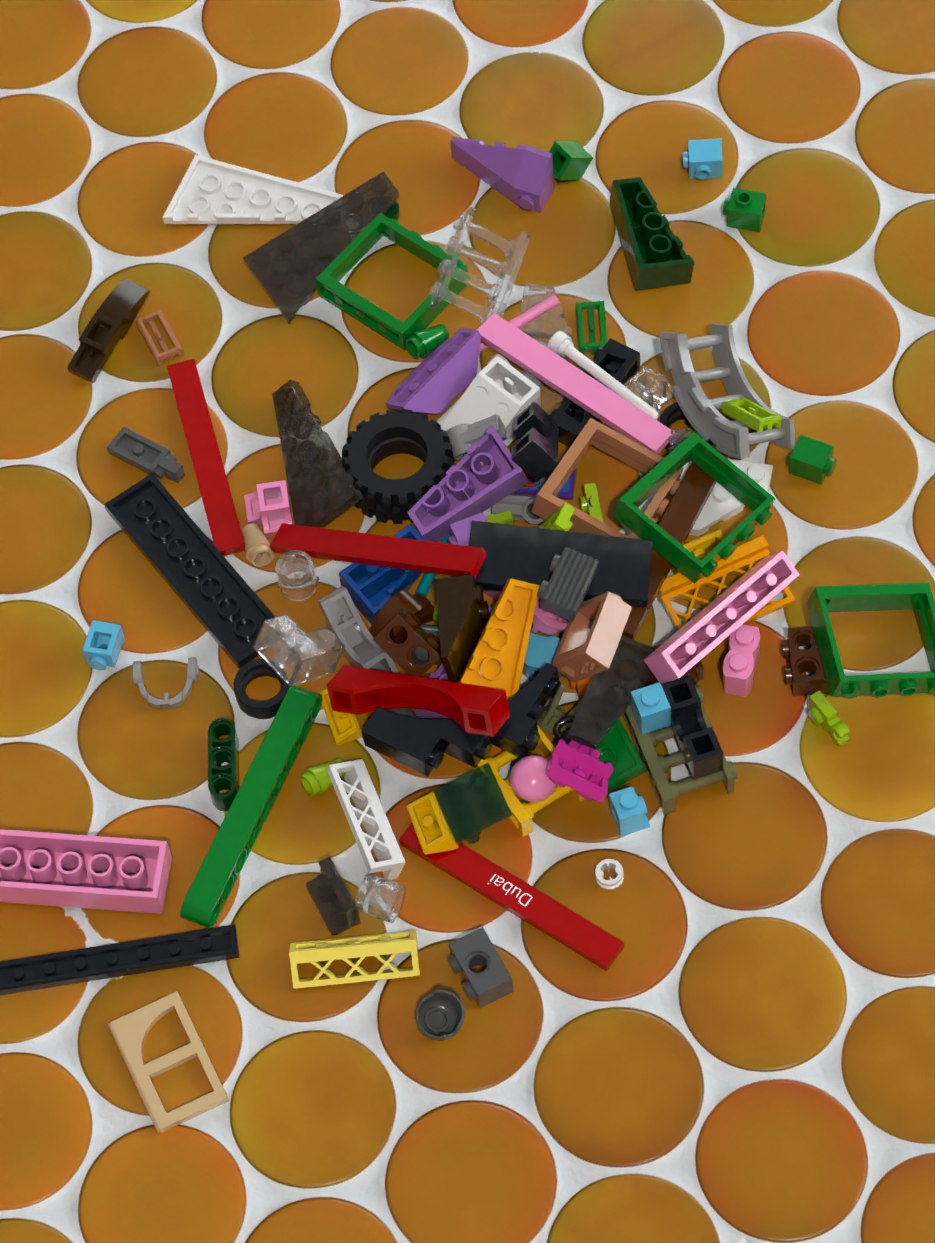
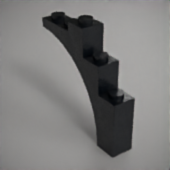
M546 663L529 684L516 695L507 699L510 717L494 737L467 733L452 719H418L401 716L377 707L361 731L364 744L427 777L433 768L436 769L440 766L444 753L474 768L477 767L481 759L485 760L488 757L492 745L519 758H524L529 751H533L537 747L540 740L537 722L543 716L545 704L550 697L554 698L561 685L558 668Z

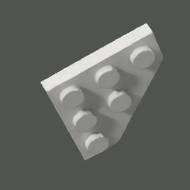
M728 458L729 461L769 493L773 465ZM691 460L683 466L680 477L681 481L692 463ZM716 482L689 535L700 536L709 531V527L721 520L724 522L742 512L745 505Z

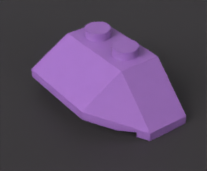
M460 328L455 332L454 337L447 339L438 346L394 389L390 400L386 403L388 407L401 411L406 409L412 410V412L434 414L445 411L450 406V402L459 393L465 391L469 383L477 375L481 342L480 332L466 328Z

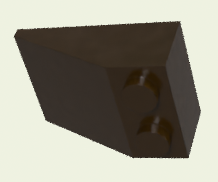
M472 574L436 579L441 659L451 682L459 683L485 628V620L490 618L487 601H484L482 586L476 585Z

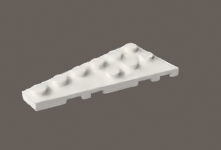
M195 155L162 218L164 224H338L349 202L348 196Z

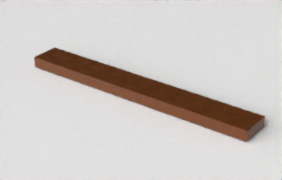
M721 453L724 457L728 459V455ZM692 462L665 511L659 526L680 544L684 545L716 481ZM652 549L647 606H631L632 609L621 636L632 641L673 566L654 549Z

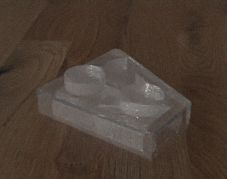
M525 284L520 314L554 293L557 297L554 287ZM560 304L519 328V330L532 338L551 339L556 332L563 331L572 339L571 327L567 324L565 313Z

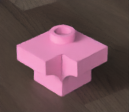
M286 480L256 484L257 490L255 492L244 495L248 524H263L266 538L275 536L282 523L293 524Z

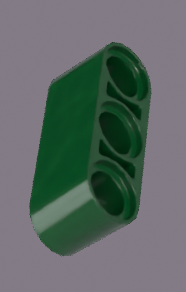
M223 718L213 721L208 728V788L213 805L220 811L229 810L240 788L239 741L234 724L230 720ZM224 735H228V736H229L228 738H226V739H224V740H218V738L221 737V736H224ZM221 763H229V765L225 767H218V765H220ZM222 790H230L227 794H218Z

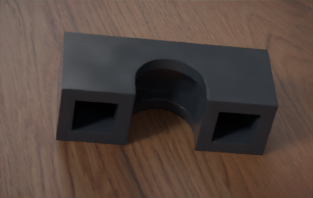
M533 401L513 419V434L519 440L512 446V460L538 482L544 475L546 477L550 476L558 465L559 423Z
M690 675L662 684L661 686L671 707V727L693 779L722 771L723 751L713 728H708L705 723L701 709V700Z

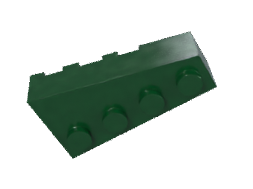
M641 177L613 180L609 202L635 290L691 283L695 262L690 255L687 256L683 250V243L678 236L675 237L669 228V221L657 209V203Z

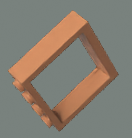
M590 418L538 492L531 512L546 520L565 503V501L556 496L591 445L644 474L651 471L664 457ZM683 468L659 488L644 511V514L656 524L658 521L655 519L656 516L660 515L662 517L670 504L669 496L675 495L681 483L679 478ZM572 506L575 510L570 518V521L573 522L569 530L571 532L640 539L632 531L627 536Z

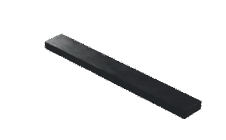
M235 925L1 961L0 995L240 958L237 929Z

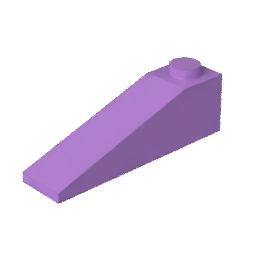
M457 137L451 139L452 158L514 204L519 205L523 209L541 213L555 188L551 153L528 145L518 144L517 148H508L502 142H496L494 146H490L481 140Z

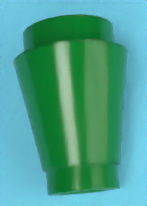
M443 324L412 332L405 341L406 348L413 358H426L445 340L449 339V332Z

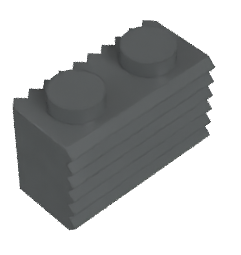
M569 547L564 548L561 556L555 554L549 571L553 572L550 581L543 580L537 597L541 598L539 608L574 622L597 571L599 561L586 554L576 552Z

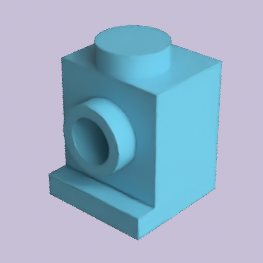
M92 620L82 649L85 661L90 667L96 670H105L106 666L115 668L121 647L126 641L122 626Z
M633 786L609 794L610 812L620 837L650 827L646 816L647 807L642 795L637 796Z

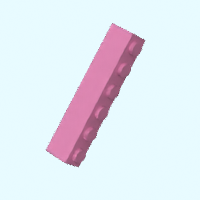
M783 550L764 557L647 656L644 662L661 685L679 679L800 574Z

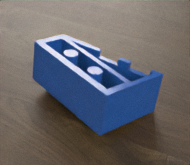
M412 524L393 536L426 541ZM353 563L339 572L341 586L347 589L354 605L372 625L383 605L396 593L404 589L408 591L422 572Z

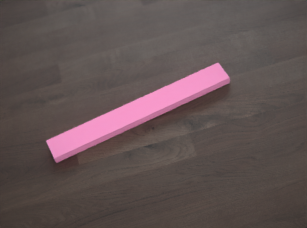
M493 313L477 329L481 334L482 342L634 442L659 454L674 438V431L497 314Z

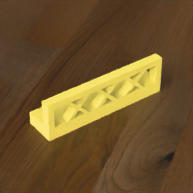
M412 930L290 943L289 957L293 989L420 976L417 932ZM411 952L413 968L399 969L391 963L397 953ZM390 954L387 959L384 956H382ZM368 956H374L382 962V965L374 972H367L359 964ZM350 958H358V959L354 962V961H353L352 959H350ZM342 959L351 967L344 975H335L328 969L329 965L334 960ZM319 961H326V963L322 965ZM310 962L319 969L313 978L299 979L298 964ZM354 970H357L359 972L352 974ZM323 973L327 975L326 977H320Z

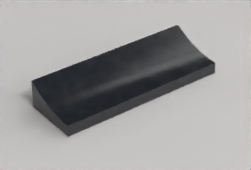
M473 520L471 522L469 546L484 548L487 554L474 579L476 585L482 586V590L502 592L507 580L510 578L541 586L543 580L550 581L553 572L549 571L555 554L561 556L564 548L569 547L576 552L586 554L599 561L597 571L583 601L609 591L619 595L622 601L630 606H647L653 541Z

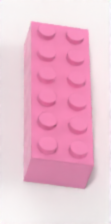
M0 829V902L163 914L172 855L167 841Z

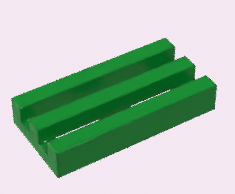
M604 301L576 303L579 352L583 355L591 351V355L596 354V351L607 343ZM599 308L601 343H596L593 309ZM583 309H588L590 343L584 344Z

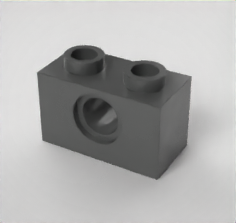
M483 927L449 943L451 956L447 957L449 965L455 975L461 974L465 981L461 984L469 1000L475 999L479 1008L514 992L512 978ZM478 965L486 967L480 973L471 971L473 967Z

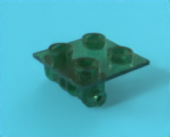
M489 763L434 790L456 843L462 840H468L469 844L476 843L480 840L479 835L482 830L512 815Z

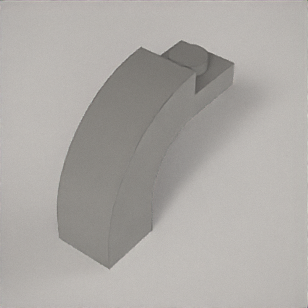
M341 586L317 600L328 622L326 623L328 630L351 666L399 673L393 659L372 640L374 637L365 626L345 587Z

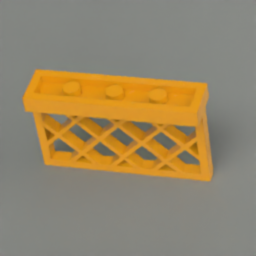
M764 535L736 547L733 554L727 560L721 558L717 562V568L708 578L703 575L695 584L681 572L665 579L656 598L659 604L662 603L676 631L693 618L690 615L695 603L703 606H708L711 601L697 597L700 588L709 586L718 589L716 599L721 594V591L729 588V586L724 585L727 576L735 574L742 577L746 573L743 569L749 567L748 572L754 564L761 561L764 557L771 555L768 550L769 544ZM788 585L782 590L785 596L784 599L777 602L770 600L765 604L766 607L759 609L743 625L795 603L796 599ZM682 598L691 601L687 614L675 611L670 602Z

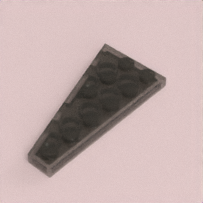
M383 171L243 257L244 264L288 324L295 318L296 312L302 305L305 306L311 300V295L317 289L315 279L379 213L384 215L400 197L399 191Z
M290 379L276 390L272 397L295 525L324 528L364 497L353 486L354 479L351 474L344 470L340 454L328 433L321 429L320 424L322 422L317 415L312 413L310 409L311 403L300 383Z

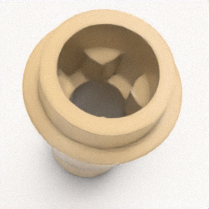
M251 523L246 525L242 529L247 560L256 567L269 564L274 558V552L270 548V541L257 524Z

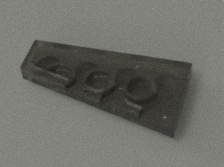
M623 635L621 636L610 668L592 675L568 733V739L596 750L631 704V691L643 688L653 675L644 659L655 651V648Z

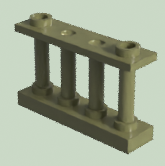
M695 685L701 700V709L705 723L710 728L712 727L702 705V702H704L702 690L699 685ZM631 695L620 698L621 714L636 750L648 770L646 774L664 815L676 811L675 799H678L680 794L719 781H723L728 794L734 792V779H737V772L733 762H727L724 753L722 771L695 780L691 777L674 783V781L669 782L665 774L668 772V769L687 763L682 751L663 757V755L658 756L654 747H657V743L676 737L672 727L668 726L642 735L631 710Z

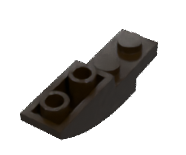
M123 279L104 300L80 336V346L67 367L68 371L94 384L119 338L123 339L150 291L127 279Z

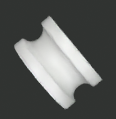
M605 859L597 864L595 876L598 885L604 889L613 890L622 884L624 880L623 867L617 860ZM607 869L609 872V869H614L616 878L612 880L610 877V880H605L603 871Z

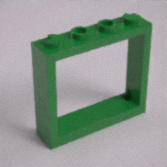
M379 213L315 279L318 296L403 350L407 349L405 341L409 338L410 333L426 329L469 284L468 269L462 260L454 259L446 254L438 245L428 243L417 232L407 230L396 219L388 218L382 213ZM383 236L447 275L440 285L404 322H401L339 282Z
M693 431L619 499L613 516L640 539L653 541L652 549L695 584L703 575L708 578L717 568V562L721 558L727 560L737 547L735 545L739 541L745 543L754 533V527L758 523L762 526L772 516L770 509L776 498ZM690 460L753 511L702 560L698 559L638 509L640 505Z
M929 583L818 586L814 588L807 601V607L831 697L851 699L857 696L879 698L901 694L902 696H911L919 693L935 695V602ZM914 610L931 672L845 676L828 613Z

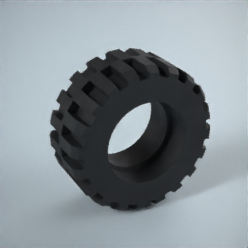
M395 409L386 410L387 414L379 415V413L370 416L371 420L368 422L363 420L356 426L357 432L352 431L347 437V443L342 449L343 459L341 460L345 486L348 495L351 496L352 503L356 508H362V513L372 518L375 515L377 521L387 523V520H393L394 524H403L404 520H410L412 523L413 521L407 512L433 485H437L446 476V472L452 465L455 466L452 444H450L446 431L441 430V425L433 419L429 421L427 415L420 412L415 415L412 413V410L403 409L402 412H395ZM395 454H410L425 462L419 471L403 479H387L373 472V469L380 461Z

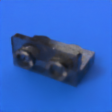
M328 857L318 862L321 874L317 875L316 879L307 882L306 888L332 936H335L361 922L355 902L331 858Z

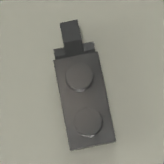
M126 427L121 429L107 447L109 454L149 475L153 473L159 479L165 476L167 479L179 483L185 475L182 469L183 466L175 462L176 457L170 453L169 449Z

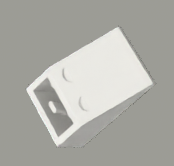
M496 356L476 375L441 424V430L447 431L461 424H473L497 414L505 425L506 437L508 439L513 434V419L533 401L541 407L540 387L499 356Z

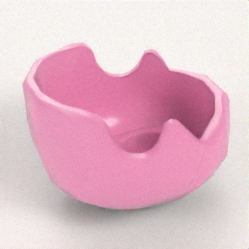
M530 755L521 758L512 767L508 783L518 798L530 802L546 800L554 793L557 785L546 776L547 759L542 756Z

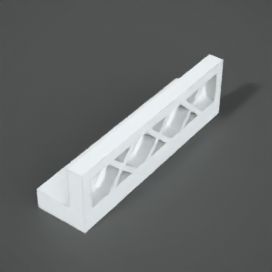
M363 759L329 765L327 768L328 775L369 874L382 871L386 881L398 879L405 865V859ZM346 772L344 776L345 782L341 780L339 773ZM351 797H352V799H353V802H354L356 808H355L354 806H352L351 803H350V800H349V799H350ZM361 823H363L366 833L362 832ZM372 848L374 850L378 862H375L373 859V856L371 854Z

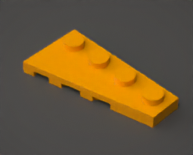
M512 578L507 580L459 683L506 690L507 699L518 693L540 585Z

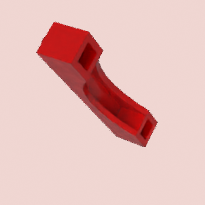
M344 665L327 684L332 711L360 715L375 711L377 707L384 710L396 708L422 709L451 718L467 733L492 737L510 717L506 690L347 665Z

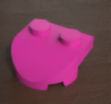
M560 739L547 761L546 776L558 786H568L576 790L581 797L587 800L595 799L602 803L608 793V779L614 768L610 762L604 763L598 759L600 752L588 744L572 739L569 744H565V741Z

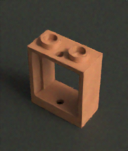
M609 591L582 602L574 622L568 621L552 665L558 668L559 673L573 682L608 670L632 607L622 601L619 595Z

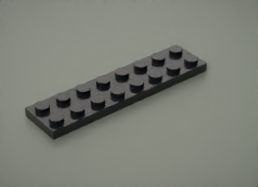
M153 473L104 504L109 515L239 669L288 636L285 627Z

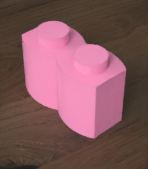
M742 624L730 634L729 652L723 662V690L725 694L747 697L752 690L754 668L758 664L760 657V631L758 627Z

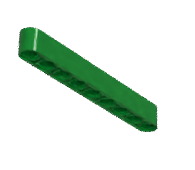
M292 685L287 691L183 901L180 912L182 919L207 928H212L215 925L319 713L322 704L321 694Z

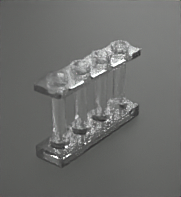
M470 207L465 214L460 213L455 220L453 229L456 230V233L450 237L445 247L448 255L442 259L437 269V274L440 277L438 281L433 283L428 296L432 297L429 308L434 310L444 300L479 317V321L483 324L493 313L503 318L531 236L521 231L514 240L511 238L507 240L471 222L476 209ZM467 232L503 250V254L506 255L504 261L498 262L466 246L464 241ZM459 255L495 272V276L498 277L497 282L491 285L455 267ZM451 277L486 294L487 298L490 299L489 305L482 307L448 290Z

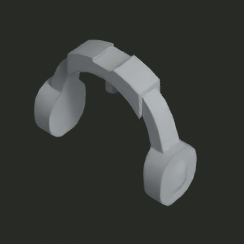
M188 658L185 687L173 698L169 699V693H163V699H157L147 693L141 661H133L134 685L139 687L143 698L149 703L150 707L160 710L162 708H177L184 704V700L191 693L194 682H198L199 668L197 658Z

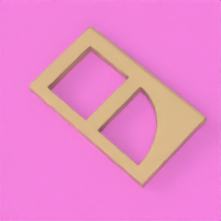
M178 991L108 1024L157 1133L165 1132L229 1101ZM176 1010L191 1043L144 1064L143 1045L149 1031L164 1015ZM198 1057L213 1091L166 1113L151 1078Z

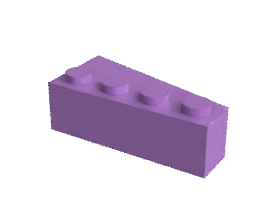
M493 425L485 431V435L476 444L473 443L466 451L467 454L455 466L452 465L448 469L446 476L437 485H433L407 512L426 541H440L451 534L450 524L486 511L529 482L521 467L512 460L511 452Z

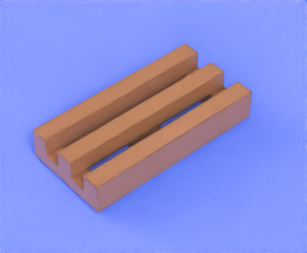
M161 309L135 319L136 326L158 366L163 365V361L166 359L169 362L174 360L173 356L175 355L179 357L184 355L183 349ZM153 319H159L174 348H168ZM147 322L163 350L162 353H159L144 323Z

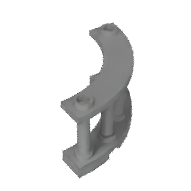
M712 323L709 324L710 335L687 339V333L660 332L664 366L666 371L671 370L675 386L671 387L674 396L687 420L704 440H711L717 445L716 449L738 459L749 458V445L770 441L789 449L795 447L794 419L780 415L769 408L749 384L738 359L732 325ZM713 347L717 367L694 371L689 351ZM722 379L728 396L708 399L699 382ZM745 397L782 417L781 428L772 426L771 430L763 428L761 432L749 433L748 429L752 428L737 420H728L717 409H722V402Z

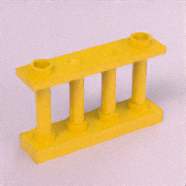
M538 726L540 740L537 747L548 760L555 747ZM507 751L500 753L494 758L490 756L485 760L481 759L476 768L470 766L522 837L533 832L532 818H534V813L571 791L579 802L585 799L576 790L568 786L561 787L557 785L554 793L546 800L521 803L515 796L516 793L513 788L509 786V779L503 780L499 774L501 767L517 758V756Z

